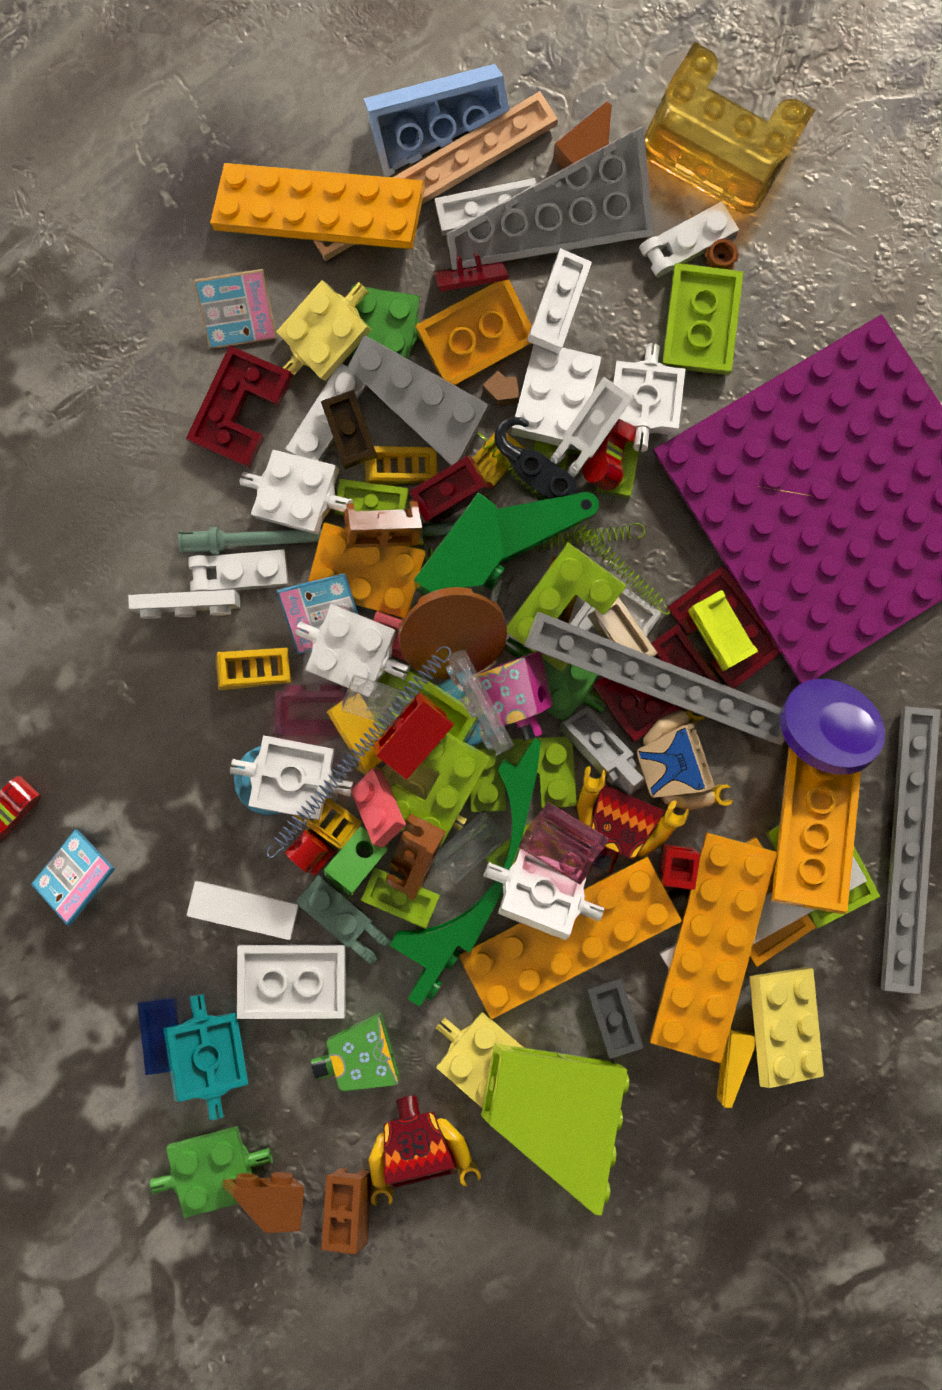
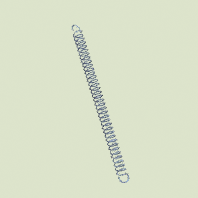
M442 646L436 651L438 652L441 648H447L449 650V656L445 661L441 660L435 655H431L432 659L436 662V664L430 660H427V663L432 669L428 668L425 665H422V668L425 670L427 674L418 670V674L423 678V680L417 676H413L415 681L419 684L417 685L414 682L409 681V684L413 687L414 690L407 686H404L405 690L411 696L400 691V694L406 701L395 696L396 700L400 703L401 706L394 702H391V704L398 712L394 711L389 707H386V709L393 716L391 717L385 712H382L383 716L388 720V722L381 719L380 717H377L379 722L385 728L373 722V725L377 728V730L380 733L373 730L372 728H369V731L375 736V738H373L367 733H364L366 738L372 744L360 738V741L364 744V746L367 749H365L357 743H355V745L362 752V754L350 748L354 755L358 758V760L349 754H346V756L351 760V762L354 765H352L344 759H342V762L348 767L349 770L337 764V766L341 769L345 776L334 769L333 772L338 776V778L341 781L328 774L329 778L335 783L336 786H334L326 780H324V782L332 790V792L324 788L323 786L319 785V787L325 792L327 796H324L317 790H315V793L322 799L323 802L310 795V797L314 800L318 807H316L308 801H306V803L312 808L314 812H311L304 806H301V808L309 816L306 817L305 815L297 811V813L301 816L305 823L292 816V818L298 823L300 828L293 825L289 821L288 824L295 830L296 833H293L286 827H283L291 836V838H288L287 836L279 832V834L285 839L287 844L283 843L282 841L274 837V839L283 848L279 849L277 853L280 850L284 851L283 845H289L287 839L293 840V836L291 835V833L294 835H298L296 829L302 830V826L300 823L306 825L307 822L305 818L311 819V815L308 812L316 814L314 808L320 809V805L318 804V802L322 804L325 803L324 799L321 796H323L324 798H329V795L326 791H328L329 793H334L332 787L338 788V785L334 780L343 783V780L339 775L347 778V774L345 773V771L352 772L348 764L352 767H356V764L352 759H354L357 762H361L360 758L357 755L359 754L360 756L365 757V754L361 750V748L365 751H370L365 743H367L370 746H374V743L371 741V739L379 741L378 737L373 732L380 736H383V733L378 727L387 731V727L384 725V723L392 725L391 721L386 716L393 720H396V717L391 711L398 715H401L397 707L405 710L404 705L399 700L410 705V702L404 695L411 699H414V696L409 692V690L414 692L415 694H419L417 689L412 684H414L420 689H423V686L420 684L418 680L422 681L425 684H428L427 680L422 676V674L430 679H432V676L425 668H427L433 673H437L431 664L435 665L438 668H441V666L434 659V657L443 663H445L449 659L451 655V650L449 649V647ZM271 845V846L268 848V850H267V856H268L269 858H272V857H274V856L277 855V853H276L275 855H273V856H269V854H268L269 849H270L273 845Z

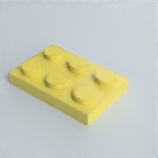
M802 967L749 976L760 1087L773 1088L823 1077L813 968Z

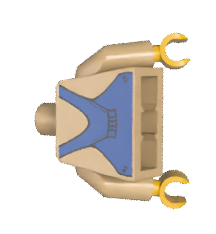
M680 709L658 719L644 736V746L637 749L640 764L635 769L644 778L641 786L647 784L652 798L660 797L667 805L671 801H676L675 807L684 810L709 807L713 803L728 806L733 802L730 799L723 801L720 799V791L731 787L725 784L714 785L695 727V724L703 720L705 716L696 717L692 711Z

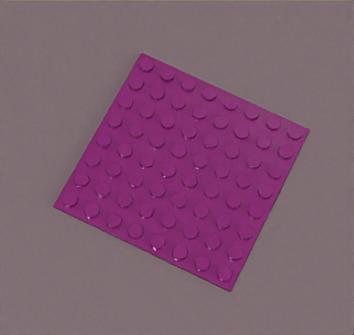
M882 314L653 449V453L800 684L820 677L942 600V405Z

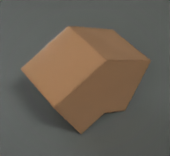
M497 371L483 384V392L497 406L519 403L516 376L505 378Z

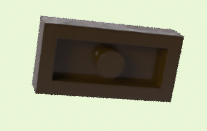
M354 390L322 400L321 404L344 469L378 458Z

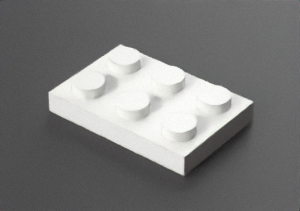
M534 344L515 417L527 420L529 426L514 425L512 426L511 435L559 446L564 440L562 436L593 393L601 357L562 348L559 354ZM571 444L569 446V449L579 451L574 445Z
M239 945L237 947V1019H334L346 1017L345 945Z

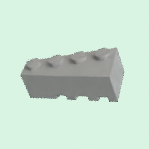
M363 336L348 365V368L451 465L464 458L491 408V405L367 336Z

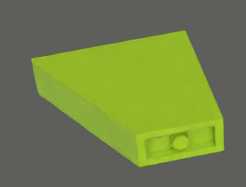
M494 1043L481 1116L491 1127L592 1213L602 1216L604 1204H607L610 1197V1185L608 1182L610 1168L616 1162V1147L614 1146L616 1132L620 1131L623 1122L622 1098L623 1095H626L629 1088L627 1069L615 1061Z

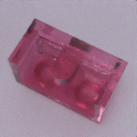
M285 685V691H275L274 734L279 736H341L332 720L288 719L289 703H340L349 697V694L346 691H341V686L320 685V691H306L305 685Z
M547 802L542 811L529 824L519 848L581 885L599 860L609 838ZM546 820L564 830L563 833L545 823ZM579 839L580 841L589 845L591 848L588 849L587 847L578 843L576 840Z

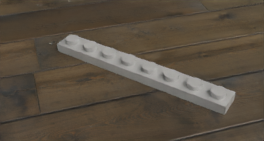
M541 612L536 613L524 644L525 647L774 744L783 745L785 738L780 726L782 708Z
M901 707L881 989L884 991L921 993L940 723L939 709Z

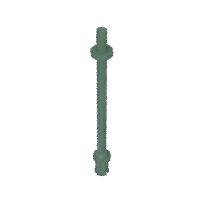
M420 514L422 530L418 544L424 545V537L447 535L456 521L423 523V517ZM210 527L209 531H179L178 546L181 554L211 551V554L215 555L220 554L226 547L319 542L322 528H320L317 535L298 529L224 533L218 527Z

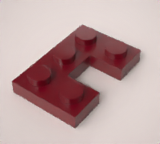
M229 345L186 440L250 469L264 441V437L260 433L235 423L247 396L251 394L280 406L294 375L289 370Z
M722 565L667 608L670 611L669 615L688 636L697 629L688 610L693 605L723 590L726 600L753 646L755 645L758 650L755 654L725 671H722L716 659L708 664L725 686L735 689L781 652L737 583Z
M678 624L651 643L657 651L655 655L657 659L712 681H719ZM605 677L591 685L632 743L648 733L658 719L682 708Z

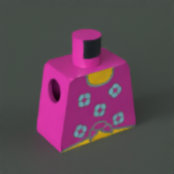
M541 652L530 653L469 677L473 689L496 727L499 728L515 722L522 741L542 734L536 715L552 707V699Z

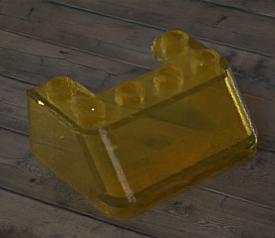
M694 41L668 84L644 136L646 157L650 162L720 202L723 201L724 204L743 214H750L761 207L804 135L815 109L797 99H786L778 104L768 121L708 88L716 75L718 59L711 50Z

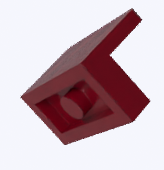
M467 455L416 486L409 493L413 500L417 501L424 521L433 523L441 522L470 505L478 492L485 496L495 490L491 482L484 480L472 456Z

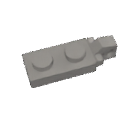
M589 706L584 707L561 722L559 730L601 775L602 771L605 770V779L607 778V781L611 784L616 782L617 786L628 795H632L640 789L644 778L635 769L637 764L632 759L634 754Z

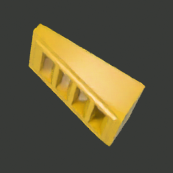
M374 446L378 458L364 463L365 482L389 486L421 484L438 474L437 453L433 447ZM419 457H424L425 473H419ZM405 458H410L411 473H406ZM391 459H396L397 473H391ZM376 460H382V473H377Z
M288 648L217 652L218 690L241 689L291 682ZM277 657L278 676H272L270 658ZM256 659L263 660L264 677H258ZM248 660L250 678H243L242 661ZM228 662H234L235 679H229Z
M326 798L321 820L313 819L312 821L305 818L306 826L341 850L362 825V821L332 799ZM331 810L337 812L325 829L320 827ZM293 815L295 818L305 823V821L300 816ZM345 818L348 823L337 838H335L331 834L342 819Z
M730 1029L719 1067L717 1100L725 1108H732L755 1049L756 1041L753 1032Z

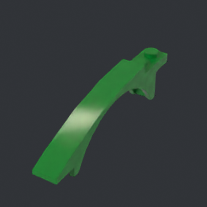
M536 737L531 740L516 766L503 759L498 767V772L507 790L512 812L511 840L502 867L507 870L512 866L523 837L537 776L541 741ZM494 881L488 891L474 905L451 920L428 928L398 930L390 946L425 967L410 990L408 1000L419 1007L425 998L431 1001L442 984L437 979L444 967L450 970L461 953L456 949L457 946H460L469 953L472 951L503 890L502 883Z

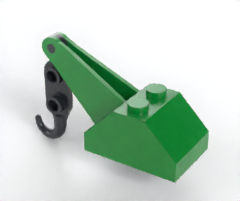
M514 416L504 419L495 430L494 441L497 449L508 459L517 476L547 499L497 509L494 503L478 492L415 577V590L423 596L436 590L451 587L472 589L473 593L480 595L486 588L492 591L504 575L505 568L502 567L503 563L595 516L599 508V502L594 494L589 492L579 493L576 490L574 478L540 452L516 447L507 440V430L514 425L528 427L529 422L527 420Z

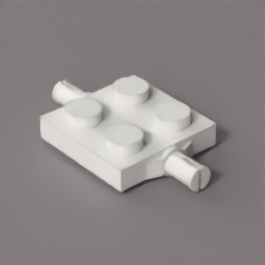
M652 343L647 344L645 347L644 361L635 363L616 361L614 384L634 397L619 419L636 428L633 449L638 452L640 440H642L641 452L648 450L649 433L677 436L679 429L685 369L667 367L658 363L660 346L655 344L653 355H651Z
M272 450L267 468L262 476L243 472L241 474L243 478H240L241 486L257 489V497L251 512L252 516L260 520L317 535L319 534L323 519L330 509L344 512L346 504L353 503L352 499L335 496L334 486L340 470L336 465L277 450Z
M333 604L330 605L324 623L319 629L302 621L297 625L298 628L309 633L296 629L295 635L313 642V651L306 666V671L369 697L373 696L379 679L386 672L402 678V680H405L408 675L395 668L409 672V665L391 659L392 646L398 630Z
M263 735L260 753L254 763L233 759L231 763L233 766L245 769L230 767V774L251 777L252 790L248 806L300 816L297 813L299 811L306 817H309L301 806H304L311 812L314 811L306 801L318 807L310 795L323 802L315 793V790H317L324 796H327L319 785L331 792L332 790L324 780L336 786L328 776V774L332 776L331 767L335 750ZM334 780L338 786L353 788V781L343 780V783ZM332 787L336 794L351 796L352 791L349 789ZM318 802L320 809L314 808L316 814L308 812L311 815V819L321 820L324 804Z
M521 846L519 848L514 864L509 870L494 865L491 862L488 863L485 869L484 877L503 884L504 895L498 914L550 935L567 940L571 934L574 920L579 914L594 919L597 922L600 921L603 915L604 907L584 900V884L588 872Z

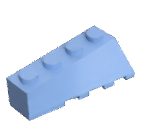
M496 64L364 98L373 140L384 177L395 174V170L408 163L411 165L422 159V155L439 146L442 148L453 142V138L466 131L471 132L509 111L504 77Z

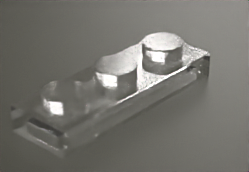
M459 650L448 656L447 659L450 665L446 666L447 672L456 686L461 684L467 696L463 698V703L472 718L478 717L483 727L479 733L487 749L491 750L494 748L498 755L513 747L514 744L466 651Z

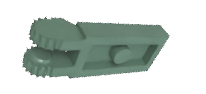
M320 874L296 901L302 909L348 948L352 947L357 954L371 965L378 958L370 948L363 945L357 939L363 931L366 930L377 943L388 947L392 941L372 923L373 920Z

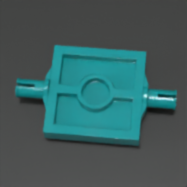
M199 994L189 997L193 1018L183 1024L163 1029L175 1101L181 1102L193 1098L206 1099L208 1119L217 1120V1118L221 1119L224 1117L220 1096L230 1089L248 1085L237 1013L232 1012L219 1016L207 1015L205 994Z

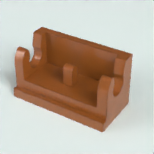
M410 501V507L403 510L355 511L354 503H347L346 509H344L347 548L418 545L422 523L420 521L417 501Z
M410 814L389 865L395 872L404 875L405 879H398L392 874H387L386 882L391 887L407 894L408 898L414 901L429 875L446 831Z
M341 1168L332 1174L326 1175L321 1250L356 1255L368 1244L372 1184L370 1170L362 1169L357 1173H347V1168Z

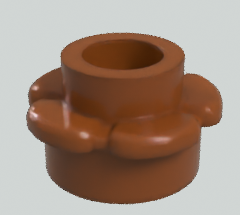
M728 239L715 241L705 251L706 264L712 268L732 270L735 267L734 263L739 258L735 244ZM723 254L724 259H719L718 255Z

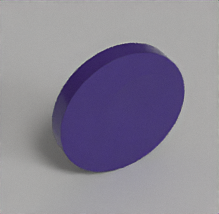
M831 679L806 681L798 685L790 693L781 709L780 726L786 742L799 758L818 770L837 775L857 773L867 768L883 748L885 728L878 710L864 694L840 681Z

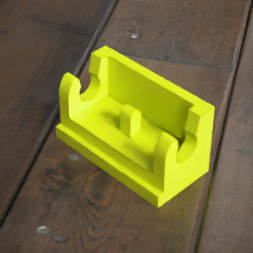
M720 590L693 605L688 610V613L722 671H725L755 654L758 650L755 645L753 646L733 612L723 590Z

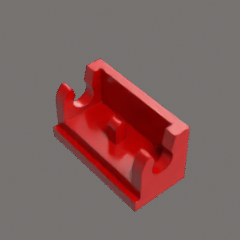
M419 691V694L411 700L410 705L405 707V710L392 722V725L387 728L383 736L379 737V741L374 743L375 754L380 760L407 780L451 730L454 724L447 718V714Z

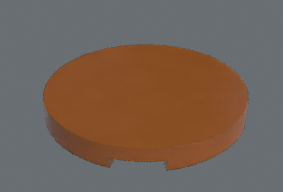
M462 587L436 590L419 598L418 604L407 613L405 618L401 619L399 625L401 652L408 664L417 671L420 670L427 674L422 665L432 669L427 663V660H430L436 664L431 655H435L445 661L449 656V650L441 648L438 652L436 651L442 646L449 647L451 655L445 663L434 657L441 666V668H438L431 664L437 673H433L425 668L433 678L450 679L470 668L473 675L484 670L499 657L507 639L504 615L498 604L480 594L473 593L472 589Z

